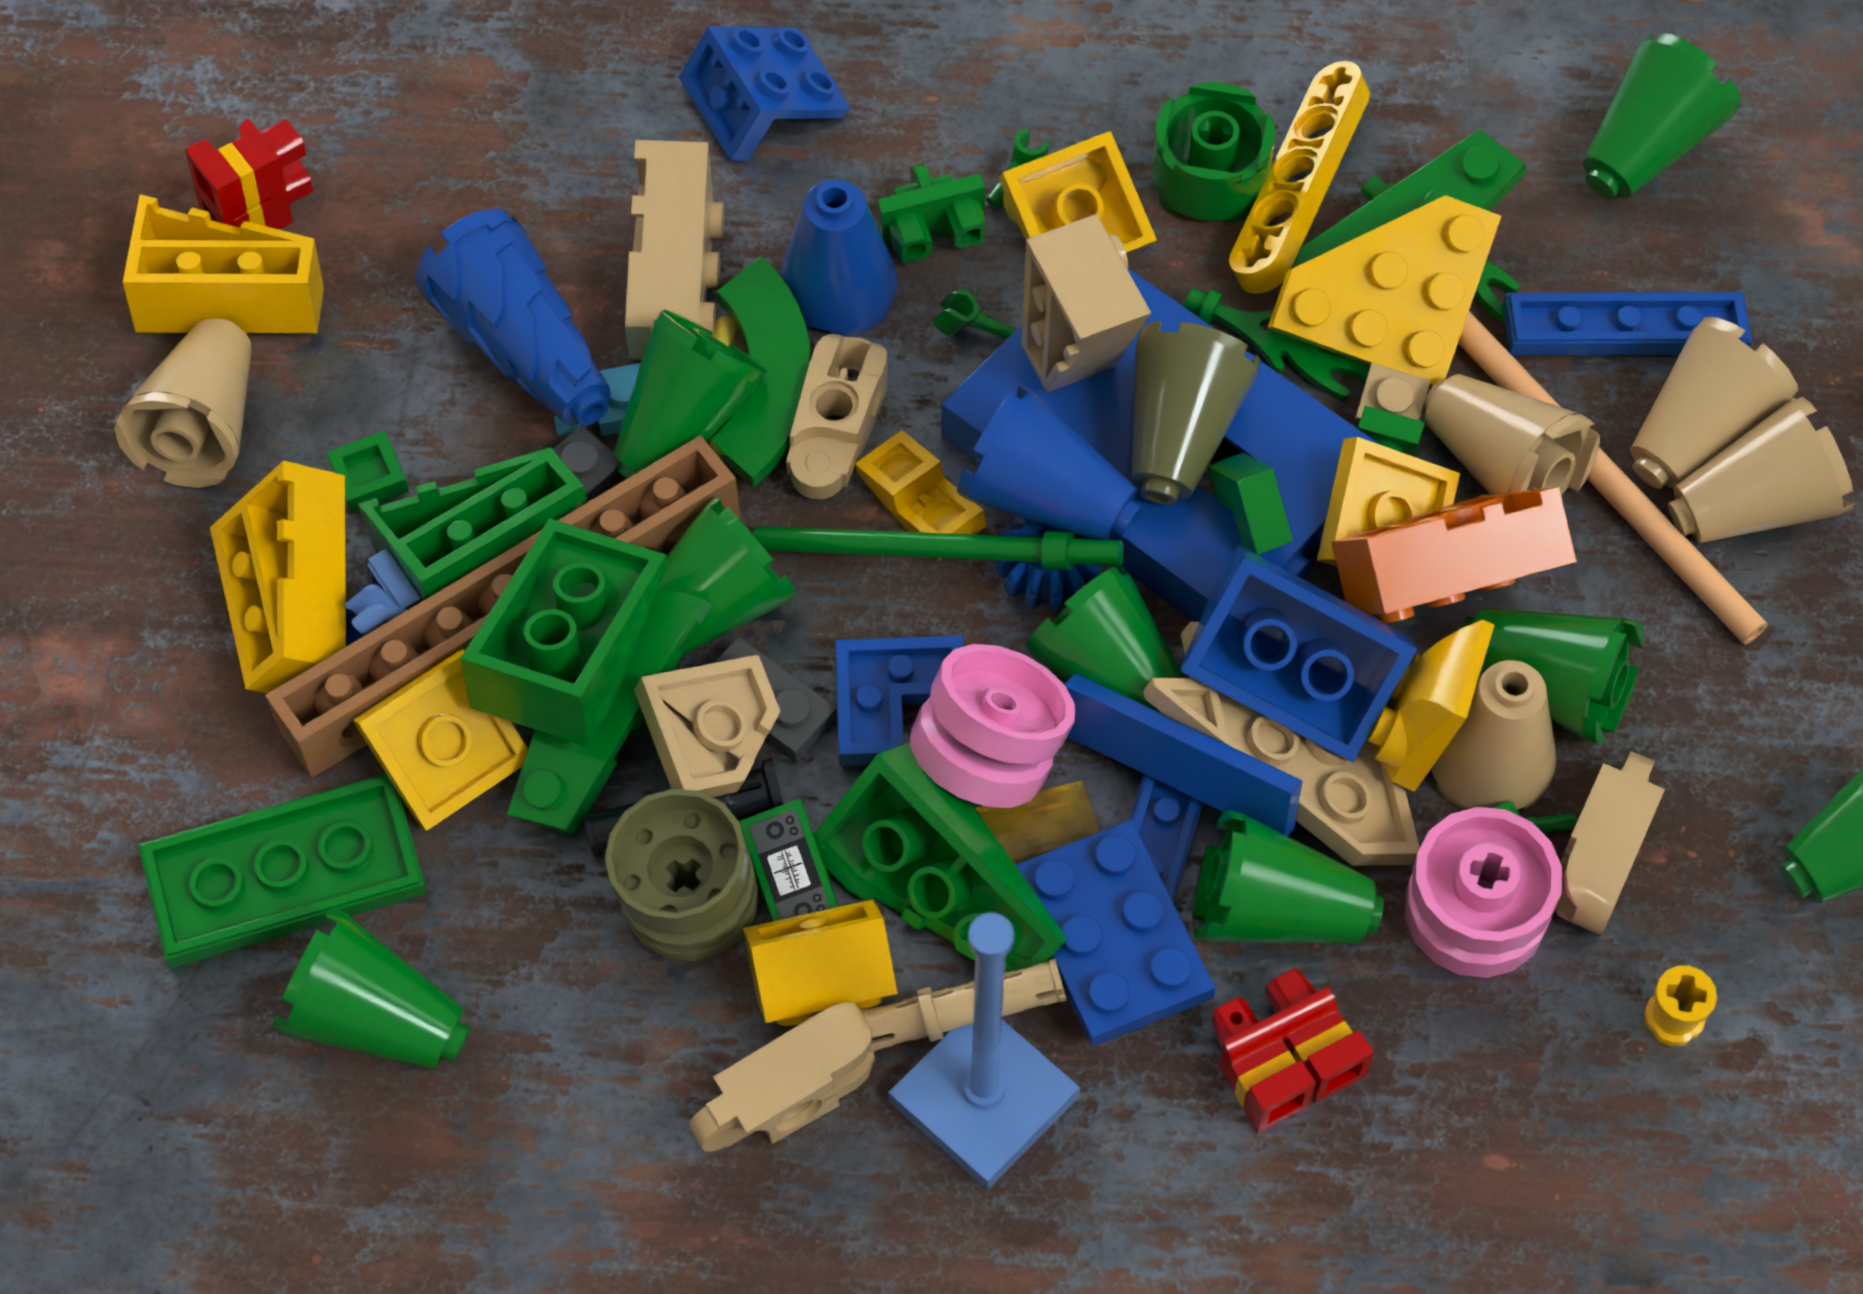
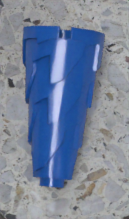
M486 209L465 216L443 230L440 234L448 245L439 255L429 245L419 260L415 272V285L426 302L470 345L478 347L506 377L518 382L544 407L555 413L563 423L570 426L579 424L584 427L600 420L609 407L610 386L591 358L587 342L571 320L574 314L545 272L547 269L546 265L527 236L525 229L512 214L511 219L504 209Z

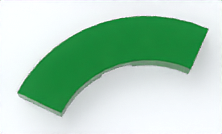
M762 256L758 257L717 290V300L739 328L744 338L748 355L767 369V373L762 380V384L738 408L722 429L710 439L711 448L718 457L753 489L771 473L790 447V433L811 361L807 328L799 305L778 272Z

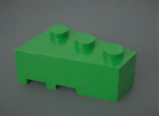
M551 447L474 469L476 478L437 488L436 482L433 481L416 486L418 495L379 505L377 498L358 503L374 550L377 553L385 548L389 550L420 596V602L424 601L541 531L549 518L559 520L588 503L584 485Z

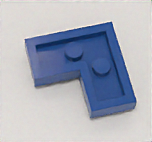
M963 636L836 640L839 766L869 765L877 754L903 744L902 706H922L930 698L931 685L942 661L954 649L964 647Z

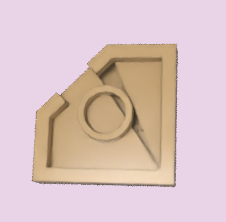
M759 655L643 676L634 688L671 789L702 791L711 797L738 791L780 713V708Z

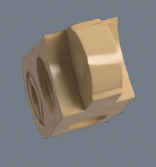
M834 333L821 337L816 344L790 433V449L786 460L787 474L791 475L793 486L801 495L810 499H825L834 496L842 487L847 488L855 463L862 459L887 392V350L883 344L870 342L859 337H844ZM848 374L859 375L857 380H848ZM832 415L845 417L837 421L825 419Z
M1630 751L1621 770L1603 763L1560 862L1562 866V893L1555 912L1565 920L1601 936L1665 791L1664 788L1648 782L1655 761Z
M844 1002L823 1010L713 1076L723 1094L708 1102L689 1122V1128L702 1150L713 1152L729 1147L755 1131L764 1130L771 1143L774 1144L839 1107L838 1099L857 1089L869 1077L875 1061L874 1052L869 1051L871 1040H874V1038L871 1039V1034L874 1031L855 1002Z

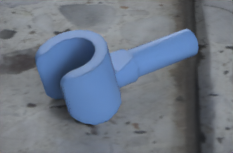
M374 584L365 587L344 604L347 609L357 614L351 622L355 629L364 635L375 630L383 622H389L407 611V609L393 604L388 595L379 586Z

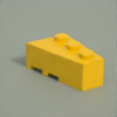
M139 195L123 278V286L136 333H188L199 321L208 318L232 321L245 333H318L324 286L314 238L243 221L239 228L212 221L208 211L191 208L188 214L159 207L157 198Z
M283 460L210 527L245 689L262 693L272 692L346 647V607L344 605L346 603L345 475Z

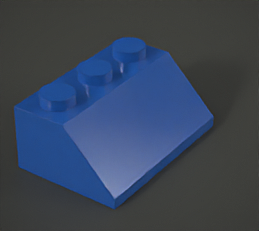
M1239 545L1207 601L1180 671L1337 755L1354 762L1415 655L1417 647L1405 633Z

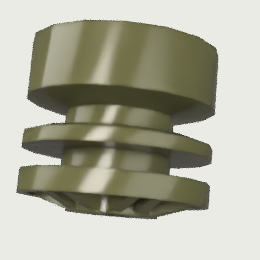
M673 788L647 795L623 813L610 832L605 855L610 883L621 905L629 928L644 947L666 959L696 961L721 954L743 937V928L749 927L756 917L760 889L741 825L723 802L702 791Z

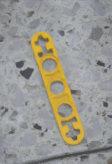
M1335 62L1323 68L1312 80L1270 169L1269 177L1260 190L1230 253V267L1240 287L1247 293L1261 294L1275 289L1283 283L1286 272L1294 264L1370 98L1368 85L1359 66L1354 62ZM1333 126L1325 135L1308 139L1316 131L1324 127ZM1313 169L1305 178L1296 182H1288L1297 173ZM1284 213H1293L1285 222L1276 226H1268L1277 216Z

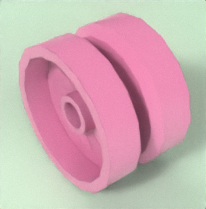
M967 645L954 649L942 661L931 685L930 698L922 705L911 728L910 748L919 767L937 785L960 799L985 807L1013 808L1031 802L1041 790L1053 766V757L1063 746L1075 722V703L1066 686L1048 668L1025 654L998 645Z
M1474 807L1448 815L1428 831L1417 852L1413 872L1405 891L1404 918L1414 943L1433 963L1458 975L1489 978L1516 970L1536 953L1562 893V866L1552 842L1531 821L1506 809Z

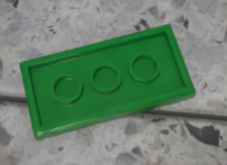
M387 774L138 844L165 960L170 969L329 923L326 915L333 908L353 916L428 894L401 797Z

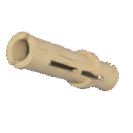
M1056 959L1021 970L1004 973L1002 1017L1037 1006L1066 1001ZM974 981L932 992L931 987L917 990L918 996L885 1006L861 1010L874 1031L871 1034V1039L874 1038V1040H871L869 1051L875 1052L894 1044L929 1037L930 1042L944 1038L943 1032L973 1024Z

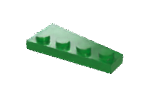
M1478 129L1302 246L1292 268L1444 195L1491 211L1526 174L1525 163L1482 130Z
M658 587L618 696L589 746L587 747L535 729L507 812L508 815L516 820L575 835L584 820L583 813H587L617 765L615 756L630 731L634 730L636 732L644 720L643 712L634 691L636 684L643 676L674 670L683 655V652L680 650L681 646L695 623L700 625L712 606L707 600Z

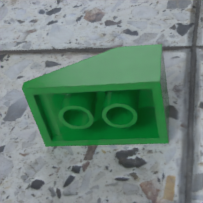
M549 518L460 658L470 708L588 747L618 696L667 566V555Z

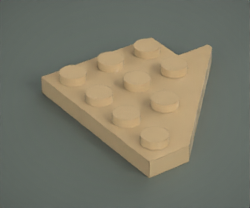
M1189 622L1180 634L1185 655L1199 622ZM1191 676L1190 678H1152L1144 688L1145 700L1164 715L1303 780L1296 821L1350 865H1411L1415 861L1420 846L1405 787L1392 782L1383 763L1373 758L1375 744L1368 742L1366 739L1354 762H1351Z

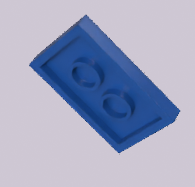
M1132 819L1016 864V867L1068 939L1052 959H1056L1064 991L1091 1048L1214 999L1215 986Z

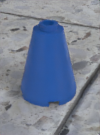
M832 179L820 182L811 188L802 205L779 275L797 301L808 331L811 332V327L844 337L865 333L882 322L890 311V305L897 292L898 284L895 265L866 199L858 187L844 180Z
M1022 384L1018 386L1017 396L1010 393L1006 397L973 449L978 454L977 462L980 463L976 474L964 468L957 487L958 495L968 501L1066 532H1073V534L1088 539L1110 540L1113 534L1123 539L1133 526L1142 508L1141 505L1133 501L1137 488L1034 391Z

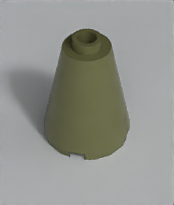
M1157 321L1141 327L1136 341L1131 481L1140 488V495L1144 499L1161 505H1175L1177 499L1189 498L1193 494L1256 380L1261 360L1258 355L1249 360L1245 357L1248 345L1240 339L1220 330L1180 321L1177 333L1160 332L1162 321Z

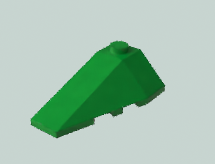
M910 742L877 754L814 832L826 868L849 892L865 901L875 899L902 914L900 920L918 930L926 927L954 943L958 952L974 961L975 954L971 950L968 941L969 928L974 919L985 913H997L1004 916L1010 921L1014 930L1013 946L1005 956L1004 973L1048 962L1068 940L970 801L960 799L937 785L919 767L910 748Z

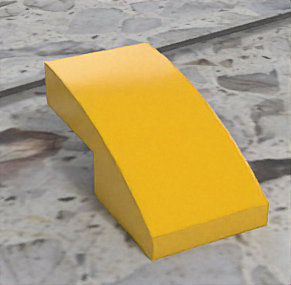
M900 430L855 463L856 471L863 481L908 532L977 534L987 526L984 509L958 495L957 487L944 477L941 461L903 430Z

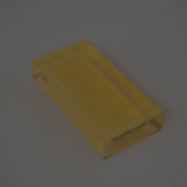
M1083 780L1039 791L1031 802L1013 808L985 806L975 808L1015 865L1100 832Z

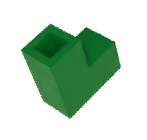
M1245 453L1237 454L1208 466L1217 502L1233 511L1242 547L1260 555L1293 541L1273 467Z

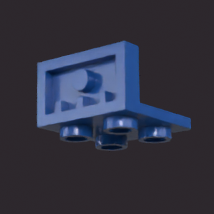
M708 26L678 76L730 161H749L774 119L844 118L850 109V106L837 88L835 80L828 74L818 59L806 36L794 27Z

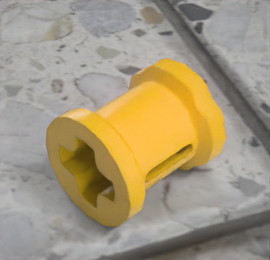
M1675 966L1666 970L1657 982L1654 991L1655 995L1647 1002L1644 1011L1645 1025L1659 1042L1669 1046H1684L1692 1039L1697 1038L1703 1030L1707 1017L1713 1012L1717 1001L1716 987L1711 978L1702 970L1692 966ZM1678 1001L1682 1003V1011L1678 1010Z

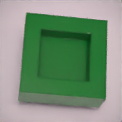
M1364 406L1358 429L1382 446L1416 457L1425 422Z
M385 430L326 452L332 471L345 475V501L350 513L360 510L358 503L375 498L381 503L409 492L405 475Z

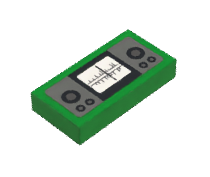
M801 799L739 821L773 921L840 907L807 811Z

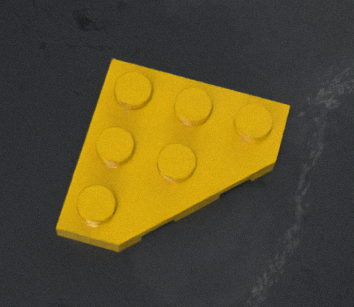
M1447 195L1429 202L1288 270L1267 328L1371 366V363L1431 380L1429 388H1432L1438 381L1446 379L1502 216Z

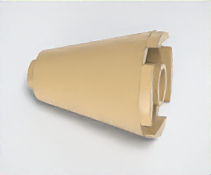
M1705 317L1692 330L1630 449L1635 460L1632 465L1635 473L1650 486L1656 489H1661L1664 485L1674 488L1675 485L1787 402L1796 399L1792 397L1798 392V385L1788 367L1764 343L1754 351L1740 341L1739 338L1746 330L1738 325L1718 317Z
M217 318L199 321L120 409L114 431L119 447L136 466L145 470L147 463L166 472L163 481L176 486L193 488L219 484L235 466L239 458L252 351L249 337L237 324L226 319Z
M1456 374L1448 379L1438 381L1426 396L1424 408L1426 410L1425 422L1427 426L1489 494L1559 487L1561 496L1568 487L1578 493L1596 461L1600 436L1598 432L1590 428V426L1595 424L1580 413L1462 374Z
M1804 397L1787 402L1675 485L1673 488L1675 500L1668 503V510L1675 527L1684 536L1692 534L1698 543H1704L1836 517L1854 509L1853 502L1842 498V496L1853 492V487L1844 459L1833 435L1827 426L1815 431L1806 417L1817 411L1812 403Z
M1506 660L1492 665L1479 677L1467 719L1431 768V772L1437 781L1436 787L1443 798L1462 811L1474 807L1494 808L1510 801L1514 803L1517 810L1521 808L1526 810L1534 806L1549 788L1556 768V750L1546 685L1538 671L1526 663Z

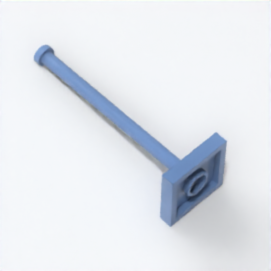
M985 913L978 916L969 928V946L975 954L973 1024L951 1030L888 1092V1102L987 1191L1080 1095V1087L1002 1019L1005 956L1013 946L1014 930L1010 921L997 913Z

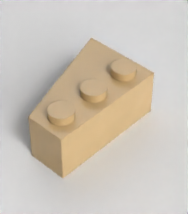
M635 140L634 159L637 162L639 192L638 195H632L631 215L636 217L633 251H629L625 316L629 360H642L653 322L661 310L663 311L664 309L677 313L713 332L711 336L714 337L716 303L707 302L708 288H719L720 252H711L712 238H723L724 202H714L708 142Z
M1095 214L1026 239L1021 345L1046 392L1114 368L1151 314L1128 271L1126 251L1119 237L1116 234L1109 236L1099 217Z

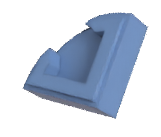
M387 548L368 558L367 572L369 584L379 586L388 595L393 604L408 610L421 601L420 596Z

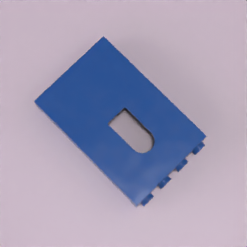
M1128 268L1133 281L1151 311L1143 326L1151 322L1162 321L1160 332L1177 333L1181 321L1213 328ZM1021 325L942 403L941 436L977 462L978 454L973 449L1006 397L1010 393L1017 396L1018 386L1022 384L1034 391L1132 483L1131 452L1135 348L1140 330L1114 368L1046 392L1021 345ZM1247 351L1245 353V357L1249 360L1254 357ZM1260 361L1257 378L1223 439L1241 452L1273 467L1293 541L1262 553L1259 556L1305 579L1312 566L1310 560L1319 552L1343 439L1360 437L1374 443L1377 442L1262 361ZM1134 485L1137 488V493L1133 501L1142 506L1141 511L1123 539L1114 534L1110 538V540H1122L1124 556L1121 566L1133 578L1190 620L1199 622L1208 599L1239 545L1242 546L1233 511L1218 503L1216 497L1210 495L1198 485L1189 498L1177 499L1175 505H1161L1148 501L1140 495V488Z

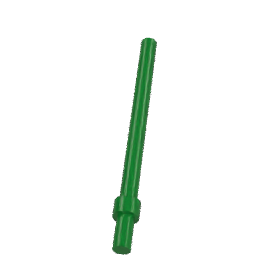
M756 526L753 531L754 537L764 549L774 552L1042 563L1044 569L1071 570L1074 564L1121 566L1124 556L1122 540L1076 539L1073 532L1046 531L1043 537Z

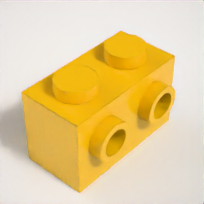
M873 899L743 928L757 1003L765 1023L777 1021L782 1026L800 1025L815 1016L816 1012L826 1010L840 1003L855 1002L860 1010L879 1005L882 1002L881 997L898 994L884 918Z

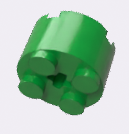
M1204 82L1189 87V93L1173 101L1172 97L1164 103L1156 121L1151 169L1152 180L1159 194V202L1164 209L1203 221L1226 220L1229 222H1239L1248 217L1260 190L1269 177L1276 134L1274 120L1269 111L1266 115L1255 104L1256 97L1249 91L1229 83Z

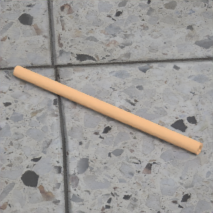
M1469 311L1458 344L1501 388L1561 407ZM1599 447L1596 461L1587 480L1744 645L1755 640L1766 629L1768 623Z

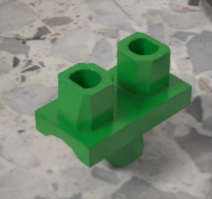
M924 163L910 166L911 184L892 188V196L877 199L878 229L886 247L893 246L904 264L925 259L932 253L931 235L949 231L954 246L961 249L980 245L985 241V185L980 173L952 180L950 174L930 178Z

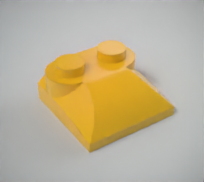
M1111 131L1002 172L999 176V181L1004 190L1003 203L1005 210L1011 220L1019 225L1025 240L1097 214L1109 236L1116 234L1119 237L1126 254L1157 241Z
M1480 620L1443 638L1425 651L1422 656L1417 653L1413 656L1390 697L1388 707H1384L1367 737L1368 742L1375 744L1373 758L1383 763L1392 782L1415 792L1467 719L1494 624Z

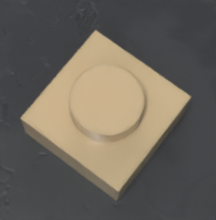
M1371 363L1353 426L1358 428L1364 406L1420 420L1431 380Z

